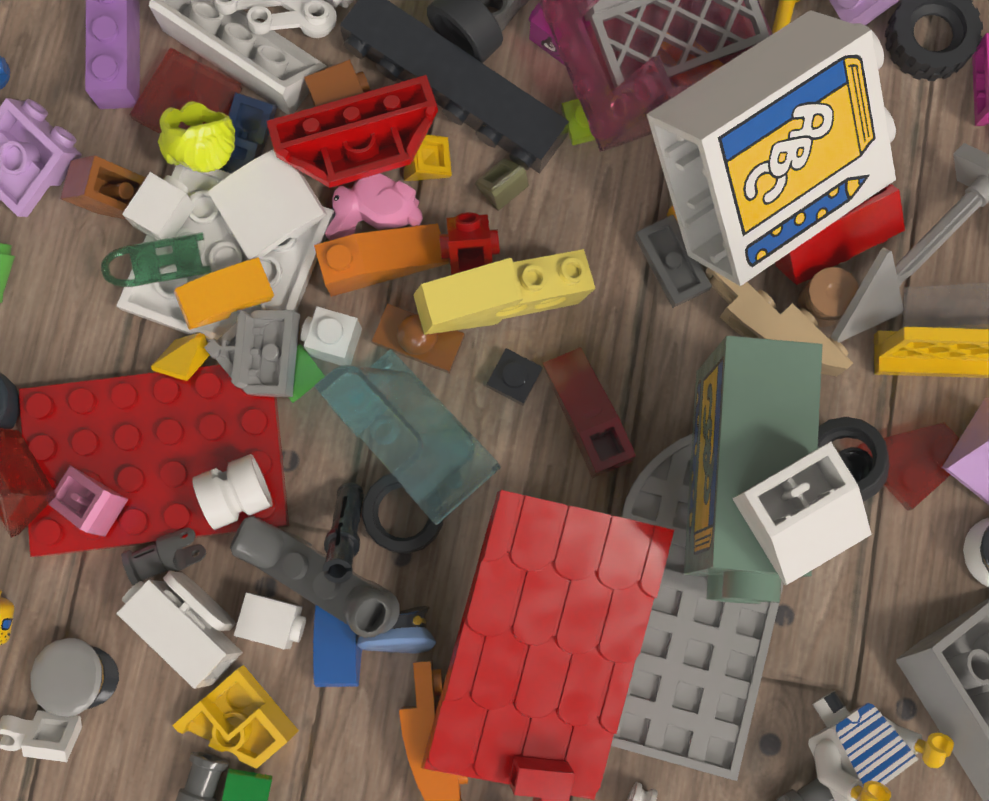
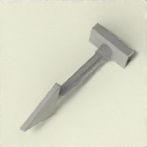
M963 143L953 153L957 181L969 186L965 190V195L897 263L896 267L892 251L886 248L880 250L832 333L831 338L838 343L903 312V303L899 289L901 283L914 274L979 207H984L989 202V154L966 143Z

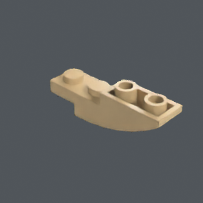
M710 268L706 269L705 274L712 288L729 304L720 315V318L742 337L823 344L821 374L837 377L853 364L847 357V349L840 342L838 343L831 337L828 338L817 328L818 322L815 317L806 309H798L792 303L780 314L775 309L776 304L766 292L762 290L756 291L748 282L739 286Z

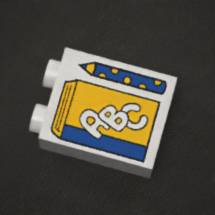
M810 10L647 114L689 257L741 286L896 180L890 142L895 138L896 127L891 114L884 107L878 71L884 62V52L878 37L872 29L861 23L853 24Z

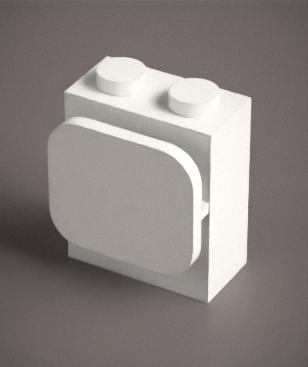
M169 571L163 577L165 582L148 580L145 584L142 581L136 583L123 596L122 601L125 605L116 614L194 689L213 685L243 653L221 632L230 631L236 624L235 621L185 574Z

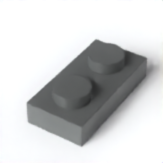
M674 215L636 232L635 239L672 308L711 289L712 285L700 263L687 255L680 227Z

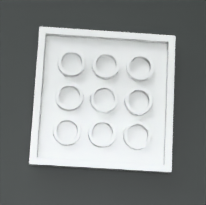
M182 164L176 165L172 177L188 188L186 194L195 207L169 247L146 235L117 307L122 311L189 335L198 332L203 333L208 342L213 338L218 340L238 321L237 315L242 310L249 314L254 310H294L297 312L318 260L314 245L325 242L326 229L335 217L334 210L323 207L328 215L298 238L288 237L260 259L274 293L271 301L232 312L228 319L189 330L174 294L175 288L214 271L249 259L208 193L211 188L231 173L222 170L202 173L193 171Z

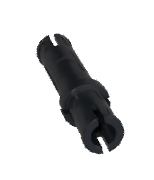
M347 482L339 486L332 527L324 540V550L327 553L323 565V571H326L324 576L334 583H343L351 578L353 558L360 549V538L357 532L364 494H362V487L353 482Z

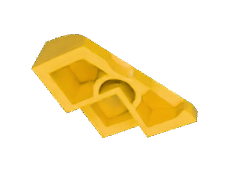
M244 665L235 670L211 693L172 725L177 732L184 734L186 731H189L210 741L209 747L220 752H231L237 756L239 761L256 769L299 731Z

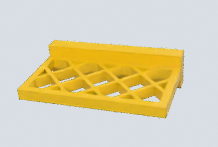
M903 327L899 331H877L874 334V375L989 378V329Z

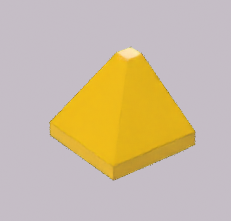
M426 135L412 163L404 166V181L451 177L448 137Z
M198 332L175 339L151 365L152 371L188 381L210 356L204 348L208 344L205 334Z

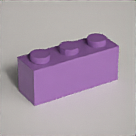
M86 0L85 91L99 109L140 108L139 0Z

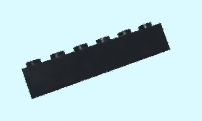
M358 0L340 23L344 46L350 53L360 59L366 56L377 64V69L385 77L392 81H396L397 78L401 81H407L427 75L436 103L443 108L442 112L448 119L458 125L467 124L476 131L477 137L482 142L493 148L498 145L510 153L509 157L514 163L523 166L525 170L532 168L540 174L568 135L569 121L388 0Z

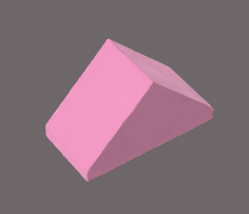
M70 466L47 503L80 530L105 537L128 499Z

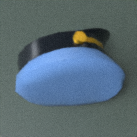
M420 606L399 611L398 620L392 629L375 637L364 638L359 636L357 646L366 651L413 654L430 651L436 644L433 635L426 628L425 615L430 607Z

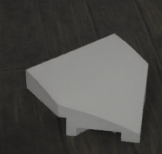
M242 310L237 315L238 321L218 340L213 338L204 347L210 356L215 358L232 378L231 382L236 387L243 389L246 394L253 396L293 397L300 314L294 310H254L251 314Z

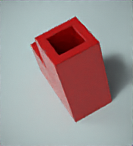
M514 756L509 785L514 795L533 797V801H569L575 773L568 761Z

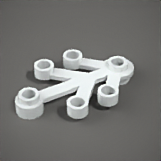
M213 0L215 10L224 15L232 14L236 10L250 9L247 13V26L252 33L257 35L267 34L270 30L300 27L305 35L312 38H322L327 36L336 25V11L330 3L324 0H231L230 2ZM282 6L289 10V12L271 14L266 7ZM258 18H261V19H264L265 21H264V22H261V23H258V22H255L254 20H255V19H258Z

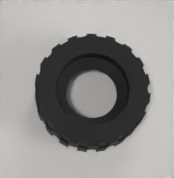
M902 0L887 23L889 25L885 30V37L887 38L885 46L891 55L890 59L901 68L900 70L903 73H908L918 80L922 78L928 79V81H936L939 78L946 79L950 77L953 72L957 73L976 52V48L982 40L983 21H980L978 8L974 7L972 0ZM928 15L943 18L952 29L953 37L950 45L940 51H930L920 46L914 36L916 22Z

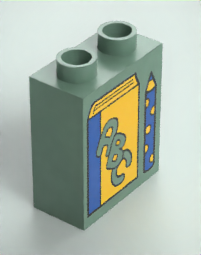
M726 336L696 371L684 575L707 577L706 600L744 604H761V602L780 603L782 580L732 498L818 449L823 344ZM812 570L799 578L812 576Z

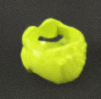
M190 101L180 111L173 107L167 108L160 118L162 133H160L158 144L167 163L171 165L182 164L193 171L206 173L219 170L229 161L235 148V129L232 119L228 115L207 109L201 103ZM180 122H184L186 125L191 127H189L188 129H182L178 126Z

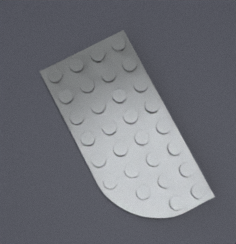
M692 434L664 449L644 468L629 489L620 516L622 518L675 529L658 596L654 599L641 652L636 658L617 734H614L611 746L737 781L779 603L761 602V604H744L706 600L707 577L684 575ZM781 581V593H782V589H783V585H784V583H783L782 581Z

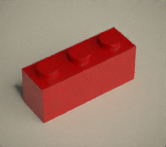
M890 183L776 261L775 266L793 283L798 285L812 279L821 270L846 262L852 257L878 244H882L889 238L905 231L899 189Z

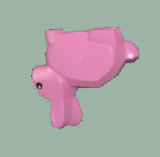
M380 173L356 180L352 189L339 186L334 191L332 198V209L334 210L335 217L327 227L325 236L329 240H334L355 234L356 225L362 220L379 231L403 228L408 224L412 226L420 225L423 217L421 210L418 208L419 200L415 198L416 191L401 181L395 182Z

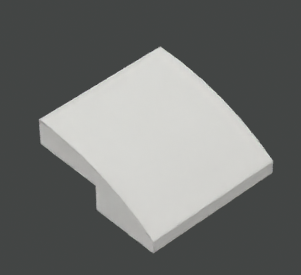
M274 149L247 163L208 191L249 260L257 257L259 259L263 258L288 237L298 238L328 215L302 172L278 159Z

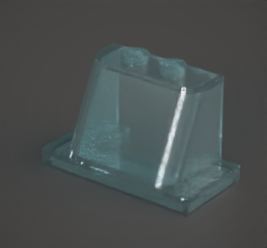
M391 349L370 367L339 366L314 385L329 407L356 437H360L388 468L407 494L435 525L439 524L501 468L498 461Z

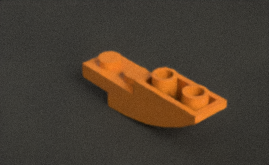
M433 660L416 661L413 663L416 706H406L399 709L402 737L407 758L416 784L425 801H461L460 785L468 784V777L421 768L437 711L436 696H441L443 679L442 670L433 669Z

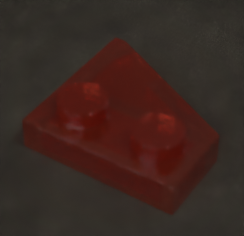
M945 422L884 438L890 463L887 481L884 485L907 511L914 509L951 475L942 467L960 438ZM865 443L856 446L867 451L872 456V452Z

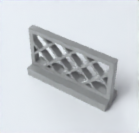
M585 0L580 7L585 20H590L617 96L620 97L755 46L770 35L758 1L744 0L746 6L744 7L741 5L743 0H736L735 2L732 0H705L698 16L678 7L680 0H673L672 3L666 0ZM711 1L731 10L724 28L704 19ZM655 4L669 11L661 30L640 21L646 6ZM638 9L635 18L626 14ZM737 13L751 20L755 36L743 39L730 32ZM674 14L694 23L686 43L666 33ZM618 18L631 25L623 44L608 38L603 22ZM700 27L720 36L713 52L706 53L692 46ZM636 28L657 38L649 57L629 48ZM726 40L734 43L729 46L723 47ZM662 41L683 50L676 66L668 67L655 60ZM613 49L619 51L617 59L615 57ZM688 54L697 57L686 61ZM625 55L646 64L640 79L625 84L620 70V65ZM651 67L660 71L648 76Z

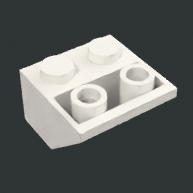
M832 442L814 450L732 498L784 585H788L872 535L859 486Z

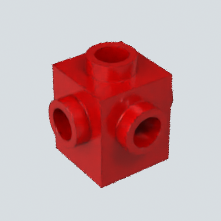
M466 212L456 217L446 218L448 233L439 234L441 258L450 259L451 275L493 263L492 255L500 254L498 229L490 230L488 214L478 215Z

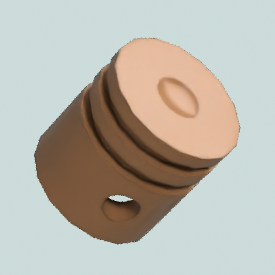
M825 268L815 274L803 287L798 297V308H804L810 312L817 320L818 327L833 326L841 320L859 289L858 282L851 273L842 268Z

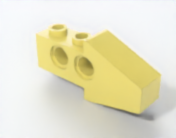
M582 249L513 262L512 258H507L423 283L413 296L424 335L495 325L506 318L576 305L596 288L585 251Z

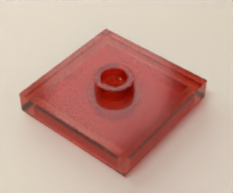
M170 47L129 115L134 121L160 134L162 133L160 118L167 108L173 107L180 111L186 103L195 101L205 105L207 109L228 115L235 92L241 93L243 88L240 82ZM180 122L178 127L182 129H188L191 126L186 125L184 122Z

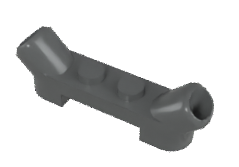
M253 515L246 517L237 529L230 545L233 556L259 568L349 625L355 634L364 638L375 637L381 633H386L396 624L399 616V603L391 591L374 581L361 577L355 572L352 573L351 578L346 582L334 583L329 581L324 576L326 571H323L326 555L313 548L311 543L298 535L279 529Z

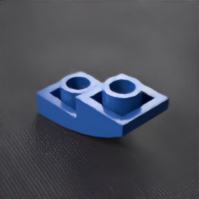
M315 605L313 635L314 685L316 687H359L362 649L357 646L359 635L355 634L349 625Z

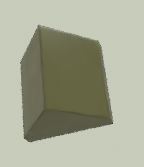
M506 158L497 163L475 183L477 188L497 211L502 209L529 186L524 167Z

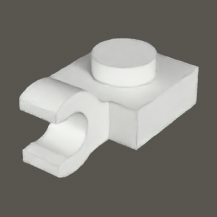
M37 710L33 721L4 715L0 719V734H4L0 741V748L7 751H17L22 748L24 757L67 762L82 729L81 717L77 715L61 717Z

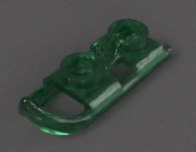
M200 232L127 245L115 249L102 260V275L107 282L115 286L137 287L212 273L210 265H202L201 251L198 246V241L205 240L204 233ZM172 246V253L157 255V248ZM130 254L135 279H119L114 277L110 272V263L119 256ZM176 265L177 271L161 274V266Z

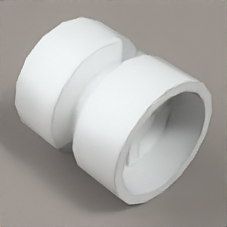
M252 454L229 462L225 472L215 468L193 477L196 497L205 518L214 530L238 521L239 512L243 511L248 515H252L273 505L264 476Z

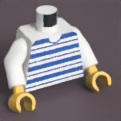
M835 691L812 704L826 725V728L809 738L808 745L815 758L817 778L820 783L830 789L835 801H889L891 792L885 784L918 760L916 757L918 752L922 754V760L928 767L939 768L944 764L946 757L951 755L954 747L953 740L943 733H932L928 736L927 741L922 740L921 734L898 726L884 717L871 703H866L848 712Z

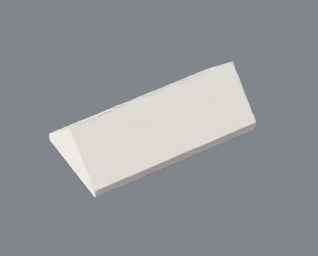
M150 0L149 7L163 32L271 104L277 105V108L286 114L295 113L309 94L304 77L327 68L325 64L273 30L264 35L252 33L247 26V13L243 10H236L232 14L224 15L215 10L213 0Z

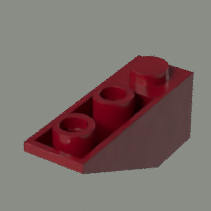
M579 347L543 362L542 365L592 479L632 462L636 454L582 348Z

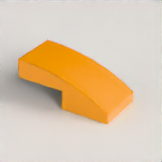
M259 257L214 271L174 290L189 330L228 319L232 312L269 302L274 296Z

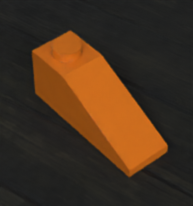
M438 223L356 233L314 245L324 283L331 297L449 264V259L441 258L439 236L441 232Z

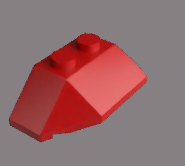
M427 75L266 122L276 157L331 188L410 165L438 112V107Z

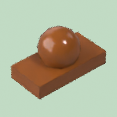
M387 303L372 343L450 374L465 333L455 330L424 335L419 314L411 313Z

